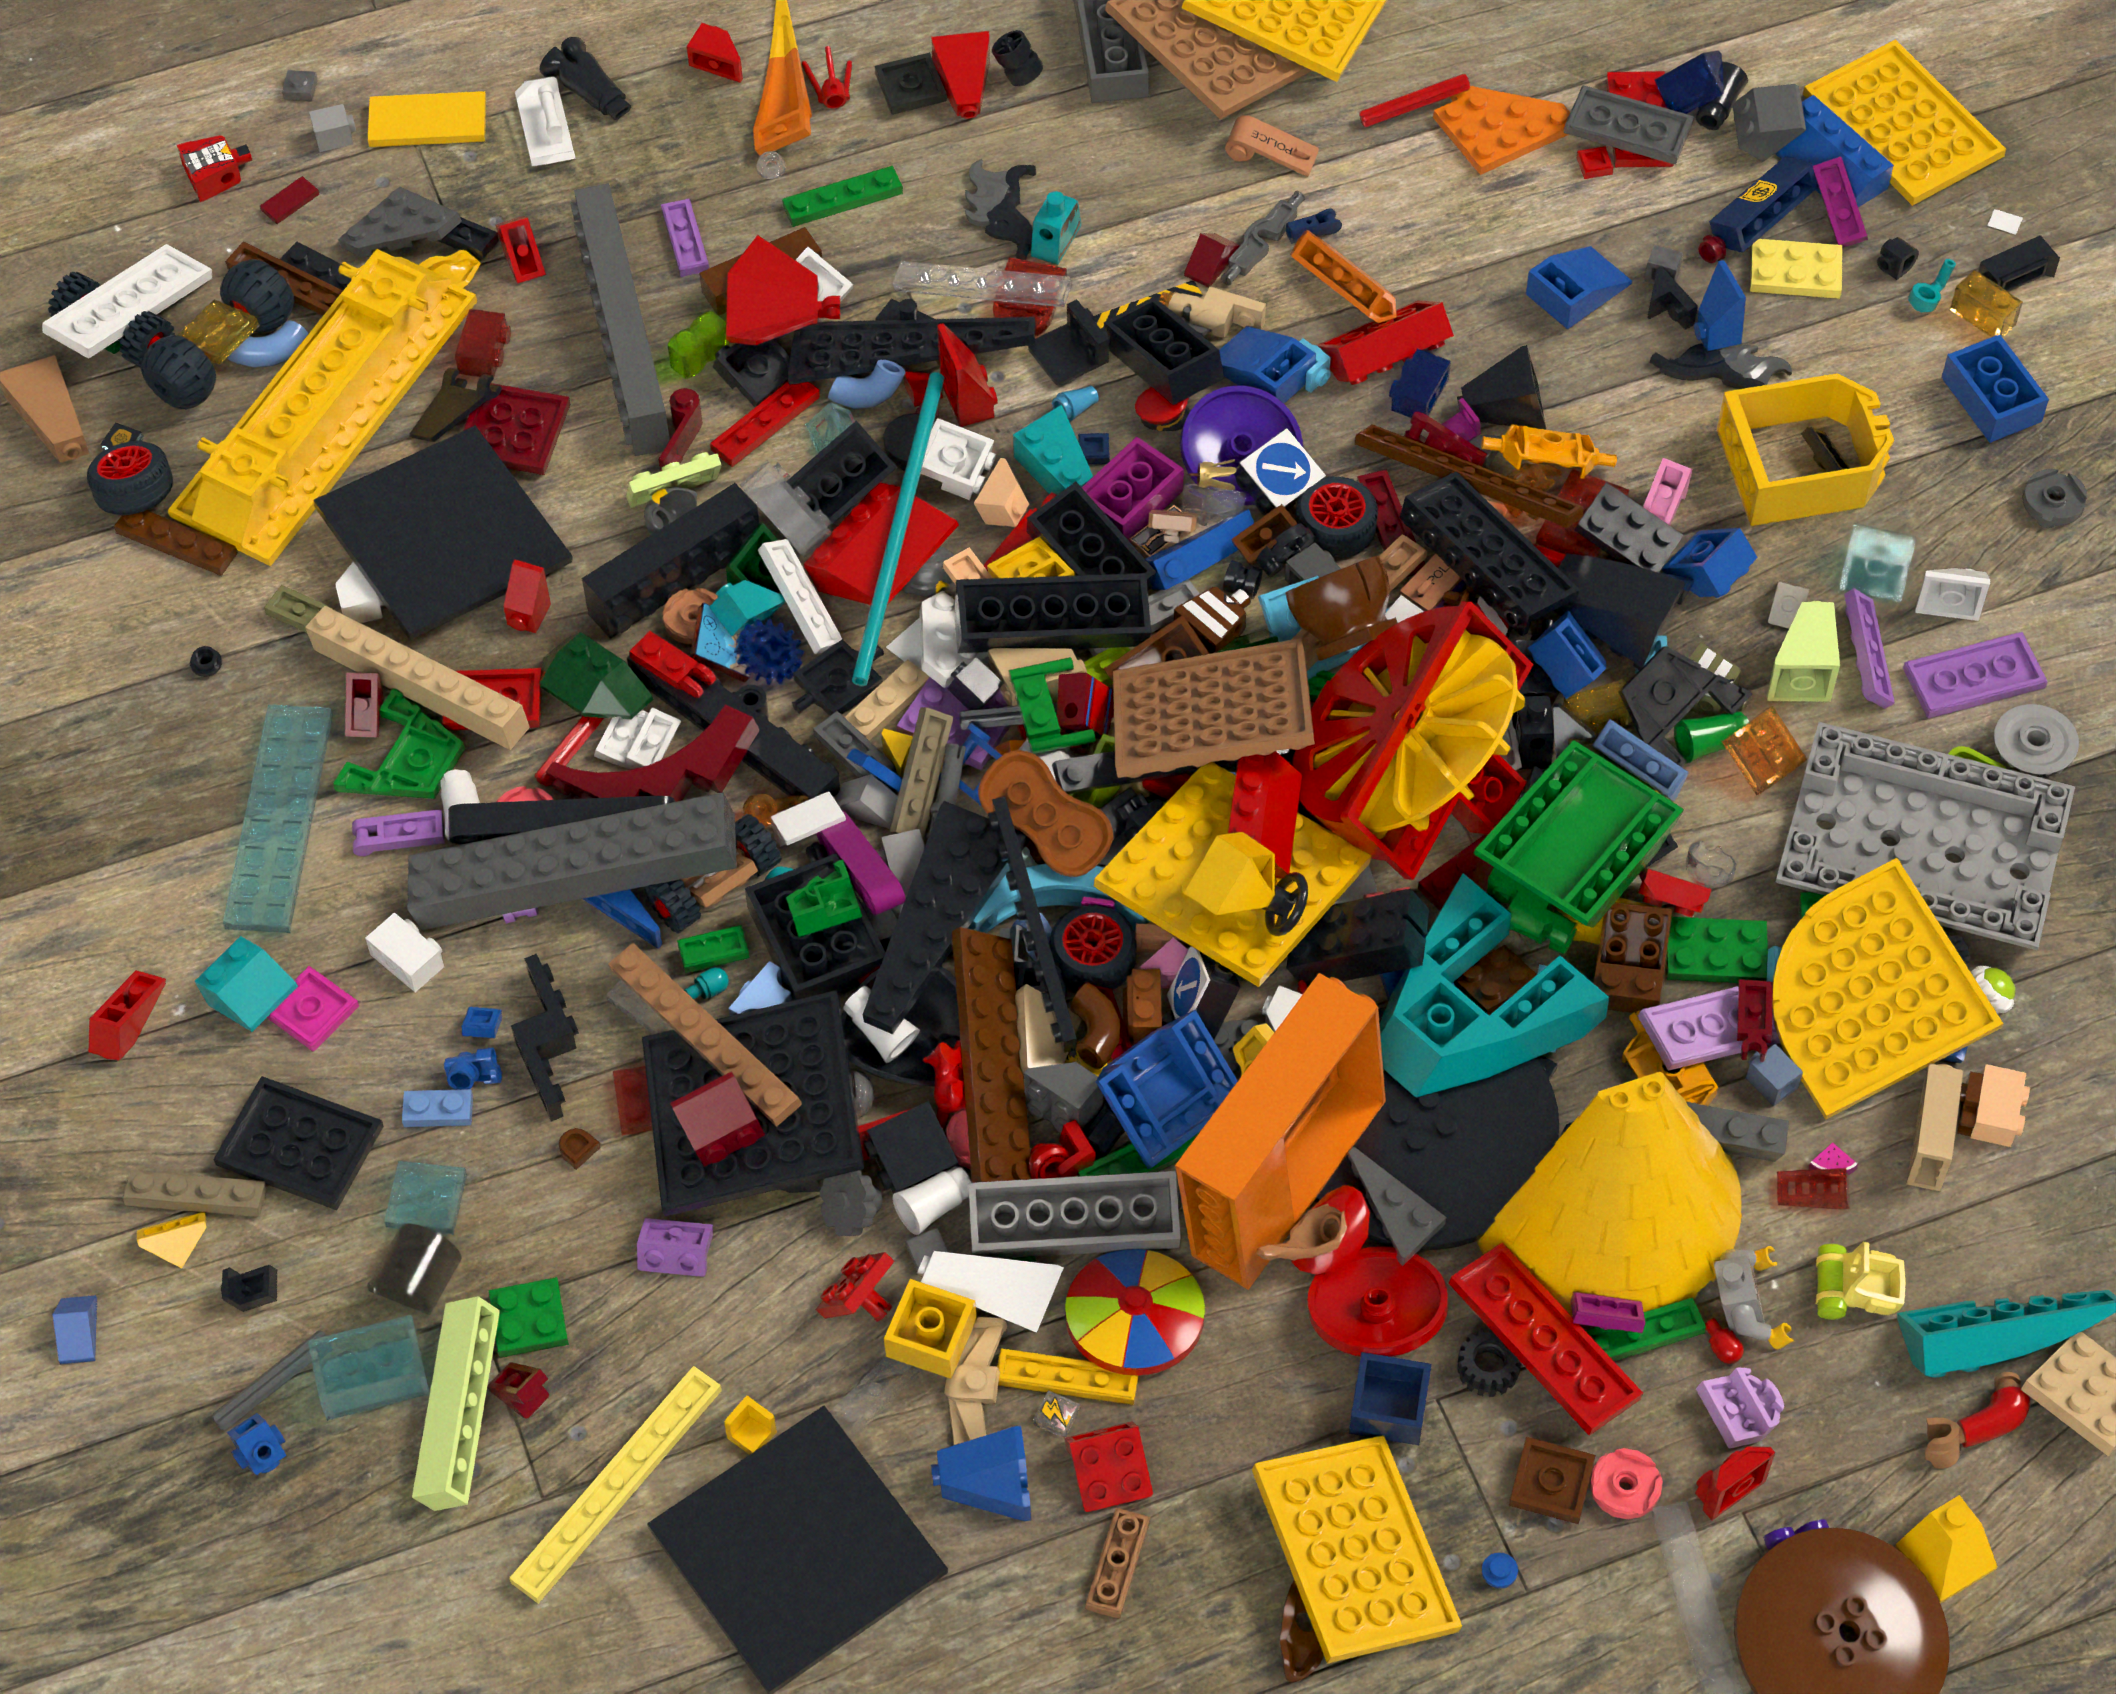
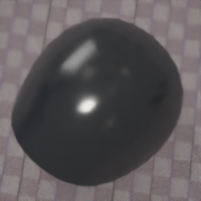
M942 966L939 968L904 1018L920 1029L918 1036L905 1051L889 1063L884 1061L876 1047L852 1021L853 1018L844 1010L842 1019L848 1060L866 1072L890 1082L935 1087L934 1067L929 1063L923 1062V1058L929 1056L939 1043H947L948 1046L954 1048L956 1042L960 1040L955 976ZM879 969L871 973L855 992L863 986H867L872 990Z

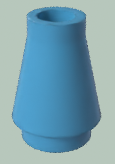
M1093 386L1060 392L1052 400V408L1054 410L1062 405L1068 420L1072 421L1091 405L1097 403L1099 396Z

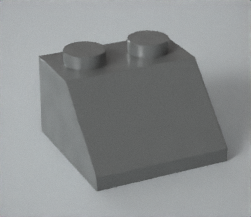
M1796 84L1752 88L1732 104L1739 149L1762 162L1806 131L1800 90Z

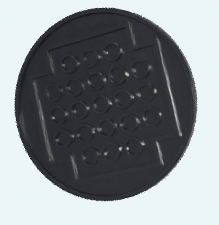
M1386 1007L1378 1009L1379 1024L1381 1022ZM1534 1058L1489 1078L1415 1097L1383 1069L1386 1102L1353 1147L1357 1148L1447 1217L1445 1225L1420 1250L1454 1248L1480 1240L1495 1221L1496 1215L1535 1172L1534 1168L1559 1139L1558 1106L1548 1076L1539 1061ZM1347 1154L1314 1201L1318 1203L1328 1192L1343 1185L1356 1188L1362 1193L1370 1211L1367 1239L1394 1247L1390 1237L1386 1238L1382 1230V1223L1376 1218L1365 1196L1366 1190L1360 1178H1356Z

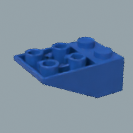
M1589 246L1552 255L1532 268L1528 273L1526 295L1568 330L1631 285L1632 280L1594 248Z
M1249 326L1242 329L1219 350L1223 374L1227 379L1237 386H1249L1266 391L1279 399L1283 404L1306 385V373L1316 364V353L1295 338Z
M1569 611L1565 612L1528 647L1534 661L1544 669L1551 678L1553 686L1566 699L1593 682L1606 669L1605 658Z

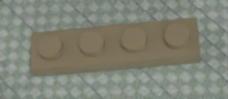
M928 707L920 708L890 833L898 834L920 829L922 840L924 839L930 807L933 803L945 754V745L948 742L954 716Z
M131 1170L123 1200L125 1206L260 1217L267 1187L265 1181Z

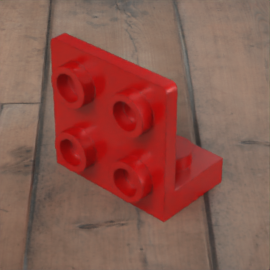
M1133 1421L1064 1438L1066 1450L1072 1456L1084 1511L1091 1512L1153 1495L1139 1427Z

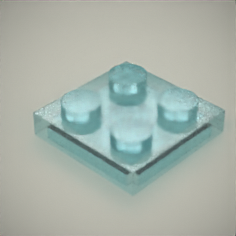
M398 1161L384 1221L386 1228L454 1235L467 1177L466 1169L463 1167Z

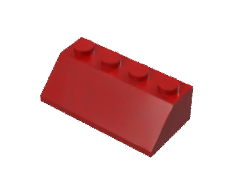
M1417 300L1397 309L1396 318L1381 323L1372 320L1317 346L1331 357L1330 371L1338 381L1350 382L1351 385L1359 384L1368 379L1367 375L1374 371L1376 373L1386 372L1394 367L1393 363L1401 359L1403 362L1419 357V351L1426 348L1434 350L1444 346V340L1453 337L1454 334L1443 302Z
M1277 751L1269 755L1255 754L1238 759L1227 834L1244 832L1275 854V878H1283L1290 873L1302 774Z

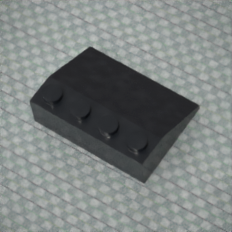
M837 853L745 888L747 908L773 963L780 967L782 981L786 990L791 992L792 1001L835 990L837 993H840L881 965L886 953L854 888L853 891L862 917L801 937L798 936L786 897L796 890L804 888L814 877L819 876L821 879H824L834 872V863L840 861Z

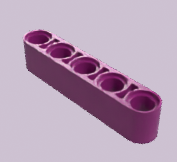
M844 810L842 812L846 817L845 821L815 833L829 856L837 853L839 860L844 861L854 890L874 916L905 902V894L898 879Z

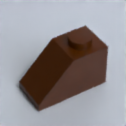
M1281 504L1232 538L1231 541L1248 564L1252 565L1257 563L1258 555L1266 546L1271 550L1277 543L1275 538L1297 525V523L1283 504Z

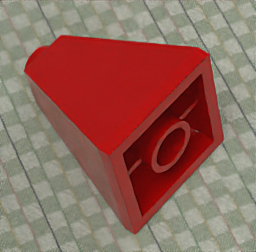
M989 31L931 37L932 61L938 71L952 108L957 116H961L964 119L976 117L981 112L990 65Z

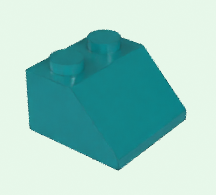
M242 936L194 981L208 1006L251 1032L298 987L297 983L264 949Z

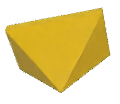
M205 1212L137 1230L138 1246L182 1268L207 1228Z

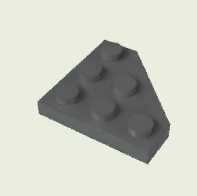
M399 187L391 192L379 205L370 210L359 222L350 227L338 241L341 248L364 257L372 255L373 249L388 246L391 251L413 246L414 240L427 237L430 242L441 240L462 221L458 212Z

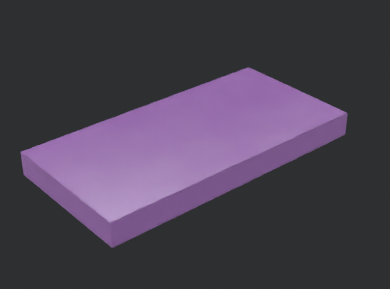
M2023 632L1904 662L1903 670L1927 719L2046 688L2048 683Z

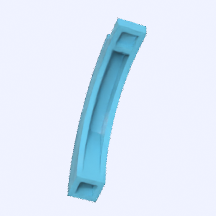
M1047 864L1026 868L1038 907L1050 905L1081 906L1082 897L1113 900L1115 902V910L1126 917L1134 930H1136V923L1146 924L1151 922L1094 887V878L1105 867L1096 866L1088 873L1078 877L1063 876L1053 871ZM1006 875L968 929L987 933L1005 919L1016 914L1014 902L1019 901L1016 890L1010 892Z

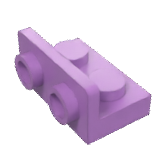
M645 1218L637 1241L638 1270L704 1277L707 1271V1254L713 1237V1225Z

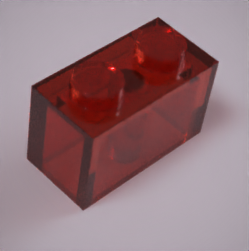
M469 309L455 352L457 369L460 371L459 374L480 377L483 374L495 376L497 367L501 368L503 364L504 345L509 344L511 338V327L507 326L505 313Z

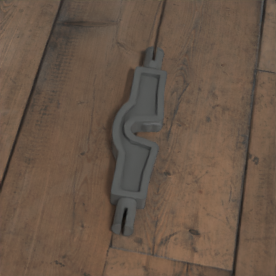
M1295 191L1287 202L1280 200L1265 218L1255 221L1248 227L1244 235V242L1229 258V269L1221 276L1223 283L1226 284L1227 282V285H1231L1239 274L1246 276L1268 254L1269 245L1261 237L1274 241H1279L1286 232V223L1297 218V207L1305 200V196L1301 192L1299 194V191Z

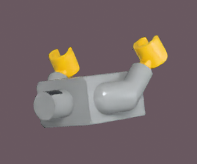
M1767 1246L1757 1251L1747 1249L1726 1250L1722 1253L1720 1261L1714 1262L1722 1307L1730 1331L1733 1330L1736 1335L1741 1334L1761 1341L1768 1340L1771 1346L1777 1350L1792 1343L1794 1339L1786 1335L1792 1330L1790 1325L1782 1323L1771 1329L1769 1324H1765L1753 1270L1754 1267L1757 1271H1763L1777 1265V1262H1772L1768 1256L1769 1253L1775 1251L1774 1248Z

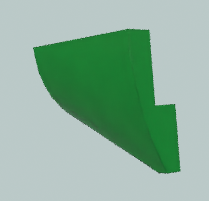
M843 860L834 863L835 871L824 879L816 876L804 888L798 889L786 897L799 937L862 917Z

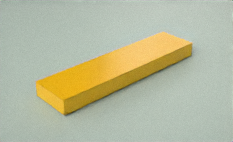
M1001 1348L997 1366L1000 1371L998 1386L1134 1405L1139 1375L1114 1373L1095 1365L1091 1361Z

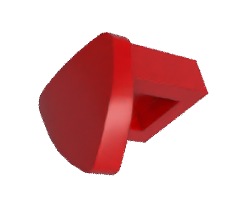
M1076 1120L1064 1124L1059 1142L1073 1156L1059 1165L1057 1171L1062 1178L1075 1177L1079 1171L1094 1165L1096 1152Z

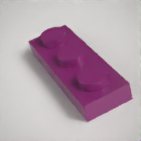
M1842 157L1814 165L1815 177L1837 244L1845 248L1868 240Z

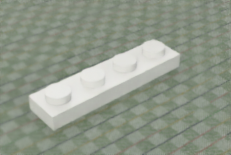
M788 539L763 543L758 552L814 654L825 652L842 640V637Z

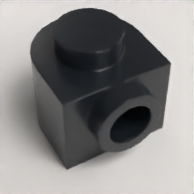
M1896 237L1893 240L1889 239L1880 250L1881 256L1877 259L1878 268L1898 280L1913 267L1918 258L1919 251L1900 237Z

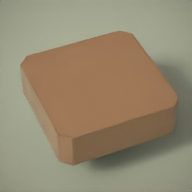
M1151 510L1148 527L1166 531L1163 541L1179 543V532H1190L1197 529L1198 514Z

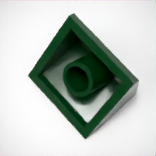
M764 523L758 525L725 567L727 583L736 585L746 580L781 594L758 552L763 543L778 541Z

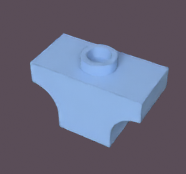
M769 961L752 982L747 981L741 988L738 998L728 1008L729 1015L732 1016L792 1001L791 992L781 986L780 967Z

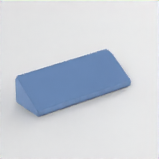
M1611 719L1592 745L1673 801L1677 798L1689 774L1688 771Z

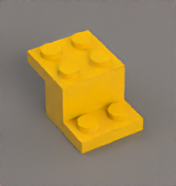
M1040 537L987 565L988 572L993 578L1075 576L1074 571Z

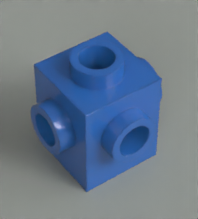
M258 1413L227 1432L236 1447L231 1453L242 1470L248 1467L255 1475L260 1472L267 1473L275 1469L280 1463L279 1460L287 1456L281 1447L285 1443V1439L275 1424L269 1427L266 1420Z

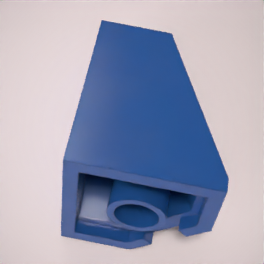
M1014 1426L937 1451L938 1464H932L931 1470L933 1486H941L942 1498L1021 1521H1031L1029 1490H1027V1468L1021 1426Z

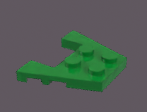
M393 688L379 711L381 717L402 724L405 728L378 771L374 772L346 762L333 783L334 789L342 793L435 799L441 790L440 780H442L446 772L453 770L465 750L464 743L436 720L432 721L421 712L420 707L416 704L415 706L403 697L400 691Z

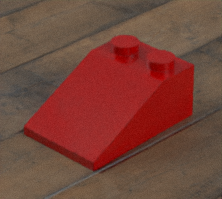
M943 323L938 324L940 374L945 378L943 389L959 427L994 418V405L998 404V399L994 387H988L987 385L988 376L984 365L978 364L974 353Z

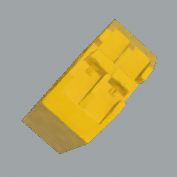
M1838 373L1724 392L1717 432L1750 526L1865 507L1885 478L1884 468L1890 459L1888 451L1894 444L1887 415L1874 416L1872 409L1880 408L1881 405L1876 392ZM1822 417H1829L1848 427L1861 467L1769 482L1750 430Z

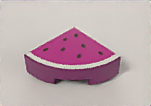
M1832 1142L1810 1162L1808 1169L1820 1176L1841 1175V1177L1855 1172L1858 1164Z

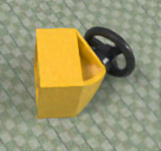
M1244 832L1216 836L1184 893L1216 915L1262 908L1266 910L1265 925L1268 932L1273 936L1279 937L1290 932L1300 920L1307 903L1308 884L1302 874L1293 872L1284 876L1275 885V854ZM1297 883L1298 888L1292 893L1285 890L1290 884ZM1295 904V907H1294V909H1293L1291 915H1290L1289 918L1287 919L1289 912L1292 910L1293 905ZM1275 914L1278 915V918H1277L1276 923H1275Z

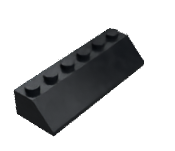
M1146 573L956 580L955 630L957 652L981 653L988 652V650L993 648L1091 649L1136 647L1150 638L1152 633Z

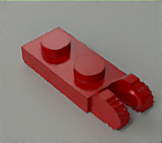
M651 631L629 651L630 658L676 689H682L689 695H692V697L699 698L704 692L699 683L691 678L692 676H695L702 682L704 681L708 685H712L716 681V675L702 663H698V661Z

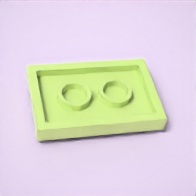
M708 452L701 453L692 457V462L682 465L679 462H673L663 466L661 472L651 475L647 471L633 476V481L629 482L626 495L630 508L649 502L652 499V494L662 488L681 487L690 489L717 480L721 468L718 454L709 456Z

